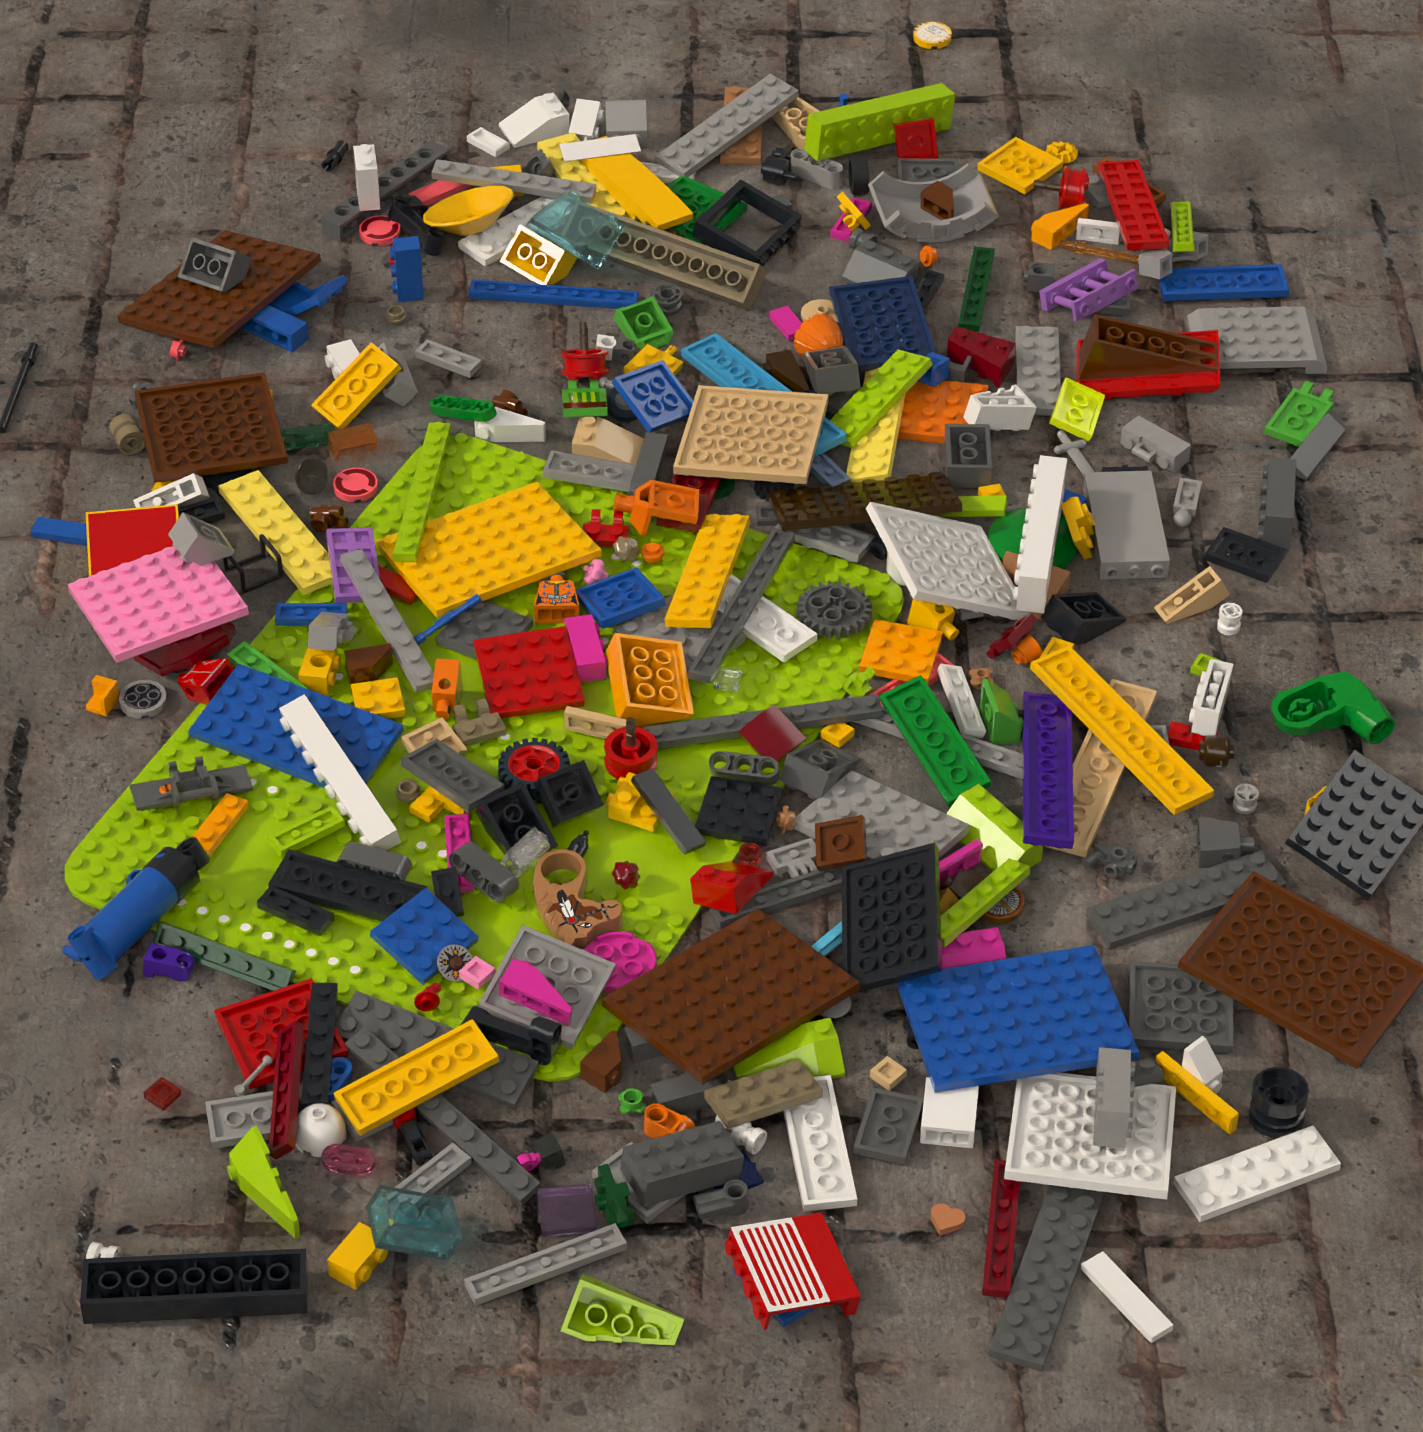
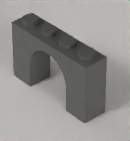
M625 1027V1046L633 1063L664 1056L663 1053L631 1028ZM685 1072L678 1077L650 1084L651 1103L661 1104L680 1115L710 1107L704 1099V1090L721 1085L719 1077H715L702 1085Z

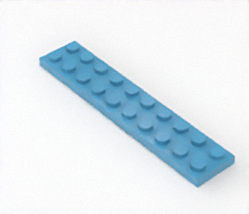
M717 333L681 349V356L720 387L792 392ZM825 417L814 457L847 441V434Z

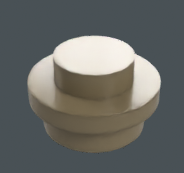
M399 305L390 306L385 313L386 321L395 325L404 322L407 317L403 307Z
M403 780L396 788V796L403 802L415 801L421 794L420 787L413 780Z

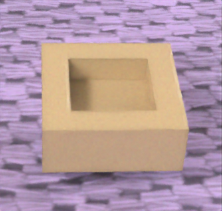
M888 1056L870 1070V1078L888 1091L907 1077V1069Z

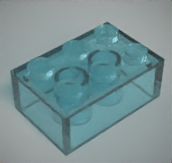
M379 1185L366 1205L375 1248L449 1261L463 1240L452 1198Z

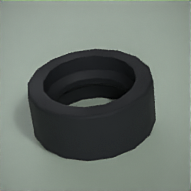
M851 155L848 161L851 194H868L869 166L867 156Z

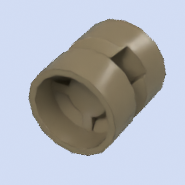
M121 414L110 422V433L122 453L126 455L137 454L145 447L143 432L133 415Z

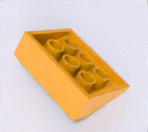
M615 633L606 650L616 717L622 719L633 718L637 727L693 717L694 711L682 642Z

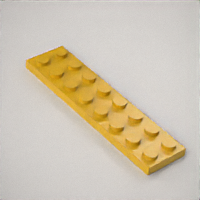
M739 514L706 515L665 616V627H712L750 525L749 516Z

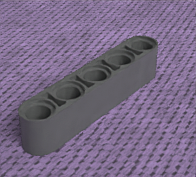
M646 432L630 483L629 496H634L635 489L649 480L659 481L668 450L669 434Z

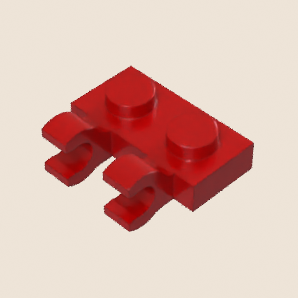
M592 509L591 522L583 523V531L598 547L614 548L613 544L617 542L618 537H628L629 526H623L624 512L614 511L613 525L601 524V509Z

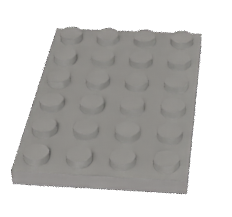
M852 770L834 784L822 798L816 799L798 814L793 828L815 839V823L863 815L866 822L867 860L934 842L939 848L940 858L969 833V824Z

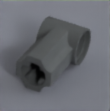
M736 1179L727 1182L722 1189L695 1195L694 1203L698 1217L704 1219L727 1212L732 1215L745 1213L749 1207L747 1185L743 1181Z

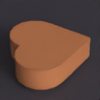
M942 1203L932 1207L931 1221L939 1236L958 1231L965 1226L966 1216L962 1210L957 1208L951 1209L948 1205Z

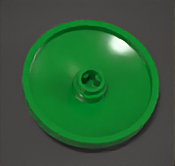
M1026 508L1006 512L1005 516H999L989 529L988 540L1002 565L1003 556L1006 551L1021 554L1020 542L1021 538L1023 539V525L1026 523ZM1060 515L1052 566L1063 569L1075 559L1078 549L1073 542L1065 517Z

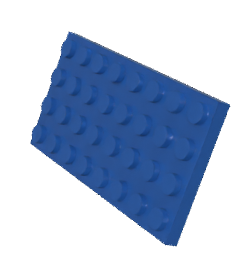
M238 664L188 732L189 736L324 788L326 783L324 780L322 782L318 781L313 772L315 767L313 764L308 765L302 756L304 751L301 747L296 748L290 737L292 735L290 730L286 732L279 721L282 718L279 710L280 707L305 694L365 784L368 783L399 739L404 728L403 724Z

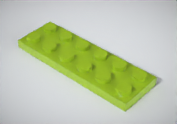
M898 349L831 418L830 421L847 434V441L840 445L854 448L857 445L856 443L885 416L933 365L931 358Z

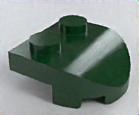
M609 1165L598 1166V1177L594 1178L595 1188L598 1195H595L598 1211H603L608 1225L616 1223L619 1229L634 1225V1209L628 1206L630 1191L627 1182L616 1184Z

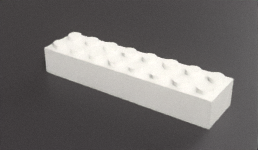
M1040 455L1039 464H1034L1033 478L1036 479L1031 480V493H1029L1028 497L1029 508H1026V523L1023 525V539L1021 538L1020 542L1021 554H1018V569L1015 570L1014 583L1018 587L1014 586L1013 600L1017 601L1016 610L1042 614L1045 611L1062 509L1061 503H1063L1067 458Z

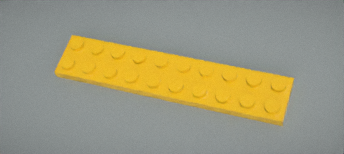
M1070 645L1031 662L1030 669L1173 815L1179 814L1214 796V789Z

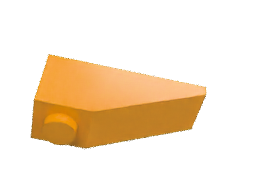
M1085 203L1043 215L1034 221L1031 226V241L1050 250L1054 249L1077 230L1078 218L1088 219L1089 204Z

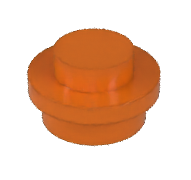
M924 246L920 252V261L924 266L930 267L932 264H936L938 253L935 248Z
M651 542L642 547L641 554L646 562L657 563L664 556V548L658 543Z

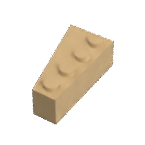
M798 97L771 117L798 149H804L808 114L819 112V110Z

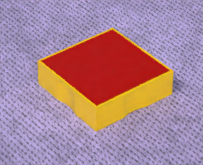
M178 504L86 512L89 576L95 575L100 571L112 569L122 563L137 560L144 555H151L162 551L164 548L173 547V541L168 533L179 519Z

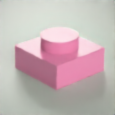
M475 956L459 971V978L479 990L494 977L496 970L493 966Z

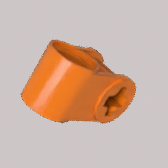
M651 1104L644 1111V1133L650 1138L654 1139L695 1128V1124L690 1118L680 1115L661 1104Z

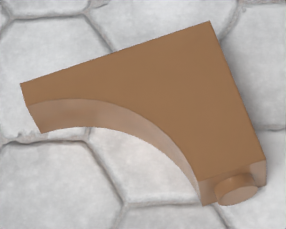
M1006 551L1003 556V566L1007 574L1014 579L1015 570L1018 569V554ZM1052 566L1045 608L1052 595L1067 593L1070 584V571ZM1029 612L1037 619L1043 620L1040 618L1042 613Z

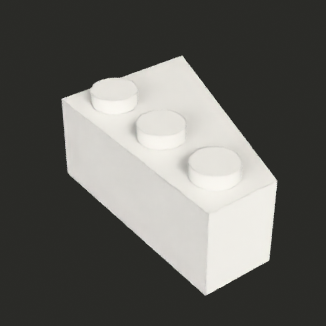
M1012 385L1009 390L999 388L996 393L986 391L971 395L963 418L968 424H989L990 429L1000 431L1001 429L1013 431L1029 430L1037 407L1017 385Z

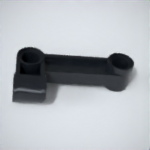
M414 195L395 196L388 213L389 219L400 223L413 236H418L424 253L438 256L445 239V234L424 223L423 215L428 210V207Z
M477 1005L470 1009L461 1023L462 1025L473 1019L488 1041L530 1055L532 1059L539 1061L540 1065L550 1064L562 1045V1024L540 1016L531 1021L528 1029L494 1017Z

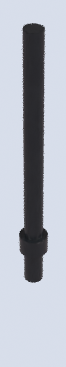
M34 342L30 343L27 352L23 354L21 359V368L0 420V433L6 432L29 369L36 360L35 353L38 345Z

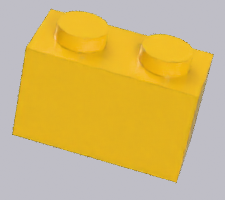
M359 1222L327 1259L329 1276L356 1290L362 1282H366L370 1278L373 1269L386 1259L388 1255L386 1235Z

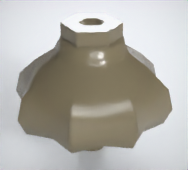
M620 536L617 542L613 544L615 555L622 562H634L635 558L640 554L637 541L631 537Z

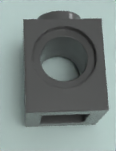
M1030 261L1029 270L1025 269L1023 282H1027V291L1039 292L1053 284L1055 264Z

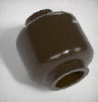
M1206 736L1204 741H1200L1199 760H1203L1205 766L1226 767L1229 759H1234V745L1230 744L1228 737Z

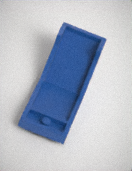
M341 275L313 290L295 282L268 305L295 316L315 305L318 307L323 306L329 301L327 297L330 295L334 297L343 291L342 286L348 281L344 275Z

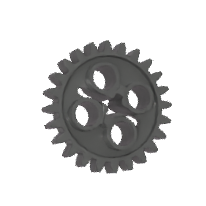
M828 581V585L819 582L818 588L811 585V591L804 590V595L799 596V601H797V618L808 628L818 632L819 638L828 635V640H831L832 636H836L840 640L841 635L850 638V633L858 635V629L865 630V625H869L870 619H872V603L869 602L870 597L865 596L864 590L858 592V586L849 588L850 583L842 586L840 581L836 585H833L831 581Z

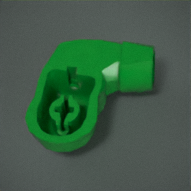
M1348 672L1311 679L1295 688L1278 693L1272 700V716L1276 726L1283 732L1294 736L1308 735L1322 729H1334L1346 725L1350 726L1354 732L1368 743L1378 744L1392 733L1396 724L1393 716L1383 702L1376 697L1374 692Z

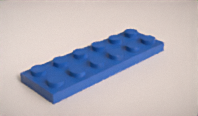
M1282 264L1172 268L1171 274L1162 279H1157L1162 301L1288 297L1289 294Z

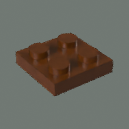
M863 815L815 823L816 867L819 871L841 868L867 861L866 822Z

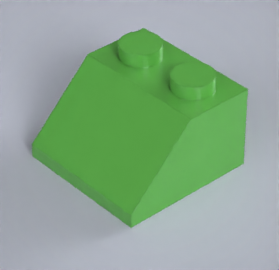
M982 679L980 716L990 742L998 746L1019 743L1021 732H1023V719L1017 715L1016 702H1012L1009 692L988 679Z

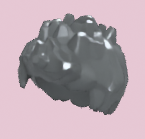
M542 149L536 154L533 153L527 166L522 167L521 170L522 173L547 177L555 176L552 173L551 161L545 156Z

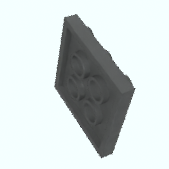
M482 601L448 623L436 637V644L477 660L473 646L474 639L528 632L533 627V619L488 601Z

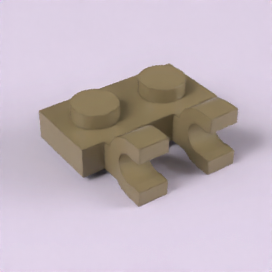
M485 698L476 700L478 707L476 714L479 718L472 720L467 719L463 704L453 707L456 714L454 716L456 724L452 725V728L466 747L506 735V728L498 712L490 713Z

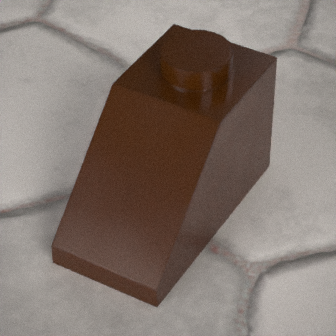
M939 181L934 182L921 192V209L940 220L954 218L953 189Z
M391 643L344 651L345 667L350 686L355 683L378 680L393 664Z
M614 1030L580 1061L581 1079L604 1093L612 1086H616L622 1078L617 1032Z

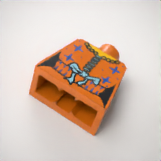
M553 575L550 581L540 582L534 603L535 623H564V618L579 616V602L574 583L571 580H564L561 575Z

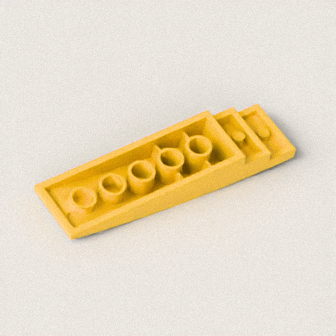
M630 153L579 159L633 220H640L643 224L651 225L660 230L693 220V212L656 175Z

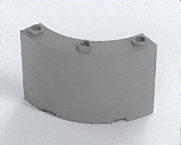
M968 163L956 172L933 181L907 182L893 178L882 171L868 184L884 227L902 238L909 237L916 239L918 242L929 243L951 241L965 237V233L975 229L978 231L999 217L981 174ZM936 181L953 189L954 218L940 220L921 209V192Z

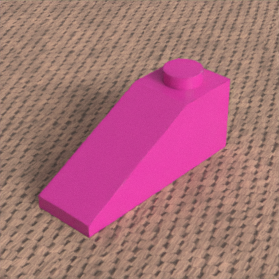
M513 958L499 982V995L569 1026L572 1008L536 967H533L527 961Z

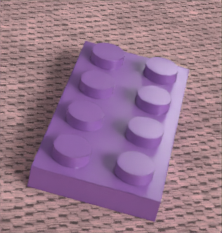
M373 528L327 529L326 538L335 603L363 602L340 562L341 554L362 549L380 579Z

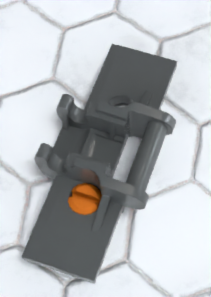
M202 756L195 757V765L192 771L179 772L176 761L168 762L170 778L129 785L137 811L172 805L173 808H176L180 805V802L211 797L212 801H215L217 798L225 796L226 793L234 795L253 790L245 765L207 771V767L203 766Z

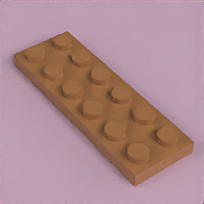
M725 87L724 106L749 88ZM763 123L720 153V164L761 165Z

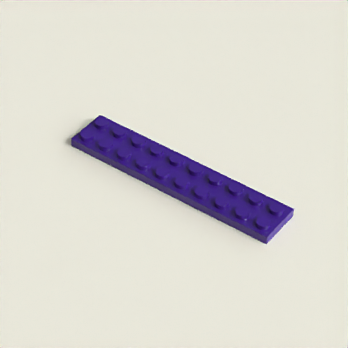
M1024 691L1022 699L1023 843L1033 846L1041 845L1059 849H1073L1074 812L1071 710L1056 695Z

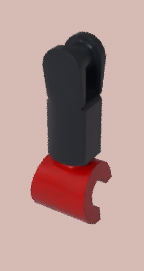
M415 1107L392 1119L394 1127L401 1130L416 1165H420V1161L425 1159L431 1160L433 1156L417 1123Z

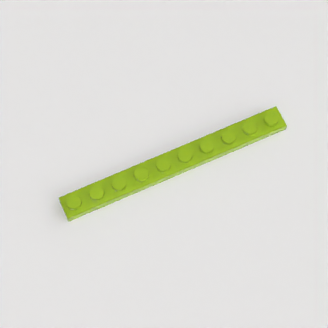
M434 422L428 424L393 550V561H417L451 434V423Z

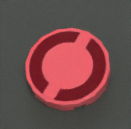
M388 216L369 217L359 225V236L368 245L375 243L378 246H386L393 243L392 239L399 238L400 224L392 221Z
M364 468L346 469L338 473L334 478V493L338 498L346 502L353 503L355 500L360 499L361 502L366 501L376 494L378 479L373 472Z

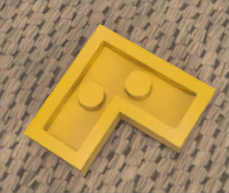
M431 786L409 806L410 814L428 823L443 809L457 815L469 813Z

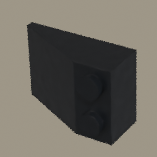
M1097 592L1054 594L1051 596L1044 614L1040 617L1047 623L1048 628L1056 631L1062 637V640L1074 644H1085L1126 621V618Z
M523 782L481 801L475 811L487 834L514 867L558 847Z

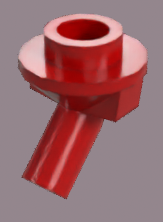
M434 983L425 987L414 998L415 1007L424 1012L436 1009L440 1004V998L437 993L441 991V986L438 983Z

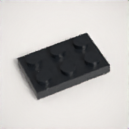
M1223 527L1205 552L1204 560L1268 583L1285 558L1287 549Z

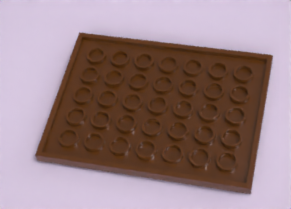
M224 230L209 243L252 257L245 279L224 293L179 278L178 274L182 265L180 264L177 269L166 275L163 280L118 314V322L215 349L322 261L319 253Z
M1254 871L1178 963V968L1356 1069L1360 1067L1423 983V964Z
M757 908L601 998L602 1007L703 1085L860 990V982Z

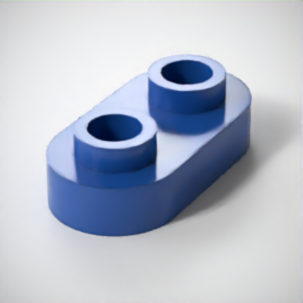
M333 1058L329 1102L336 1100L334 1092L345 1087L352 1078V1064L346 1058Z

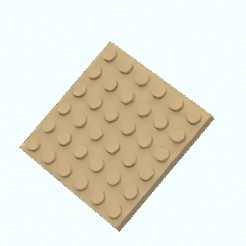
M698 385L674 462L673 473L684 476L807 484L829 402L828 394Z

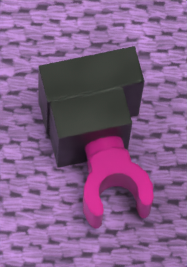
M553 1132L533 1141L537 1153H524L517 1157L520 1165L527 1172H531L539 1163H542L544 1169L552 1166L558 1169L566 1165L562 1149Z

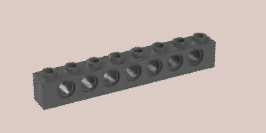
M432 140L378 177L380 210L359 211L358 195L356 192L321 216L322 233L341 243L357 232L359 225L365 219L380 216L390 209L395 196H408V193L417 190L431 180V172L436 160L450 161V149Z

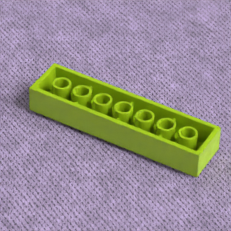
M943 83L808 114L804 150L816 161L895 143L893 124L934 118L936 133L949 130L951 128L955 93Z

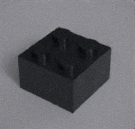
M584 760L545 775L534 782V786L553 828L597 811L604 805Z

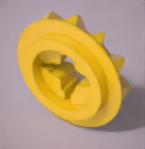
M1060 141L1059 143L1053 142L1052 145H1047L1046 153L1062 160L1063 164L1073 162L1078 156V150L1075 145H1070L1069 142L1063 143Z

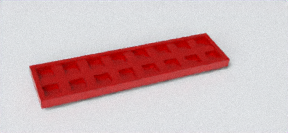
M1139 160L1098 162V171L1127 251L1138 252L1147 249L1160 250L1162 248H1169L1167 233Z

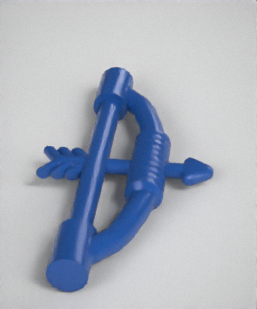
M475 594L466 603L455 610L452 609L435 621L434 625L426 631L416 635L414 640L417 645L426 641L428 636L452 622L467 609H472L482 602L480 596Z

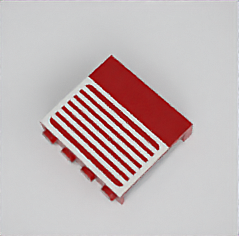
M822 1213L730 1228L728 1239L725 1241V1251L733 1260L735 1274L741 1278L746 1298L750 1299L753 1305L754 1317L759 1319L763 1330L768 1328L771 1315L840 1303L845 1316L856 1314L861 1295Z

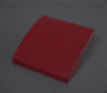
M775 704L760 713L738 731V734L759 756L774 758L777 763L807 740Z

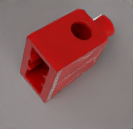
M228 658L202 660L193 665L187 673H181L178 676V684L184 691L187 699L208 705L234 669Z

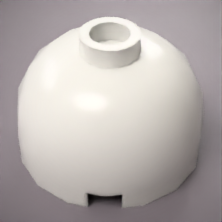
M324 1103L312 1104L305 1107L297 1115L296 1146L301 1152L303 1150L310 1152L313 1157L329 1156L336 1153L343 1141H346L345 1120L340 1111L333 1106Z

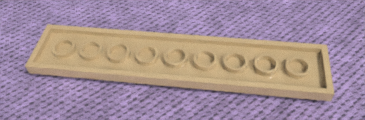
M1111 679L1109 685L1147 721L1157 698V691ZM1090 729L1073 763V849L1045 846L1084 858L1089 853L1126 768Z

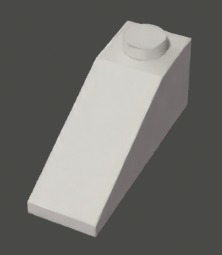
M495 407L497 415L489 421H474L475 437L491 442H544L546 440V423L544 421Z
M193 473L133 501L136 508L178 504V508L207 500L210 496L203 478Z

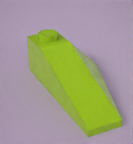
M831 1018L804 1023L733 1066L737 1079L799 1059L813 1077L831 1075V1079L845 1076L839 1039Z
M254 1126L229 1153L230 1165L227 1166L228 1175L231 1181L236 1180L242 1192L295 1239L299 1238L300 1229L297 1215L287 1192L282 1189L277 1168H272L268 1156L270 1155L269 1149L258 1127Z
M582 1274L560 1331L579 1339L593 1342L613 1341L614 1343L636 1342L641 1344L675 1345L685 1318L606 1282Z

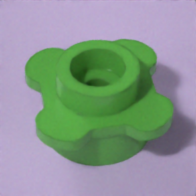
M633 1088L620 1093L618 1096V1100L621 1102L620 1112L623 1114L644 1112L646 1109V1105L643 1104L644 1094Z

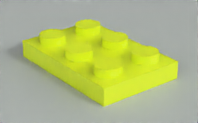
M1066 377L1062 383L1049 424L1090 441L1105 395Z

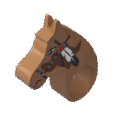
M558 849L546 853L539 859L533 876L535 905L542 923L554 938L579 949H585L595 937L621 929L623 926L622 907L618 901L605 900L601 903H596L593 900L583 899L587 889V873L585 861L578 853L571 850ZM560 869L571 870L578 874L577 878L562 885L550 884L545 879L549 873Z

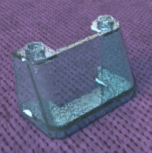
M572 190L569 193L564 191L531 217L526 226L599 270L623 231L624 226L619 224V218L610 212L608 215H605L579 200L581 196Z

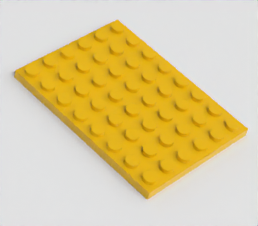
M538 482L527 484L516 490L508 491L505 494L489 498L474 505H469L466 508L447 513L439 518L428 520L416 562L393 561V550L398 532L375 540L376 548L401 575L436 618L446 615L452 609H457L475 594H478L482 601H485L558 572L589 562L594 558L602 557L601 549Z

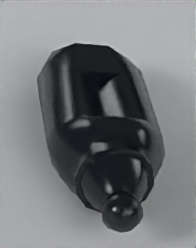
M585 830L583 834L574 838L567 850L574 851L584 858L589 848V831Z

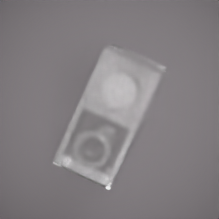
M534 827L506 852L501 862L519 879L537 865L539 859L546 854L551 845L546 835Z

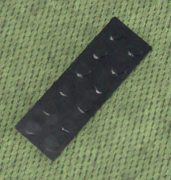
M288 850L268 883V887L272 885L305 901L379 921H384L418 893L427 888L424 885Z

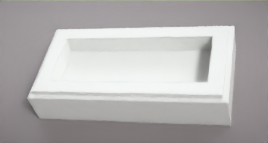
M482 127L467 135V142L494 157L510 149L509 142Z

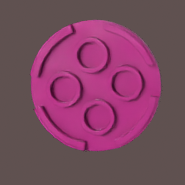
M615 931L601 934L595 937V940L583 949L616 964L615 970L603 993L607 994L657 967L656 953L652 945L633 936V933Z

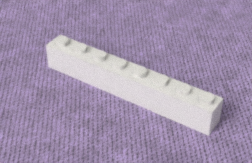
M305 694L280 707L279 710L282 718L279 721L286 732L290 730L292 733L290 737L296 748L301 747L303 749L302 756L308 765L313 764L315 767L313 772L319 782L324 780L326 783L324 788L331 799L336 798L338 801L336 806L341 815H347L350 819L348 824L354 834L359 832L361 835L359 838L361 844L386 851L400 844L401 841L397 829Z

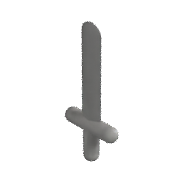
M1058 431L1057 436L1062 445L1056 446L1054 452L1056 454L1067 452L1083 476L1085 472H1095L1079 450L1086 447V441L1081 439L1072 442L1065 431Z

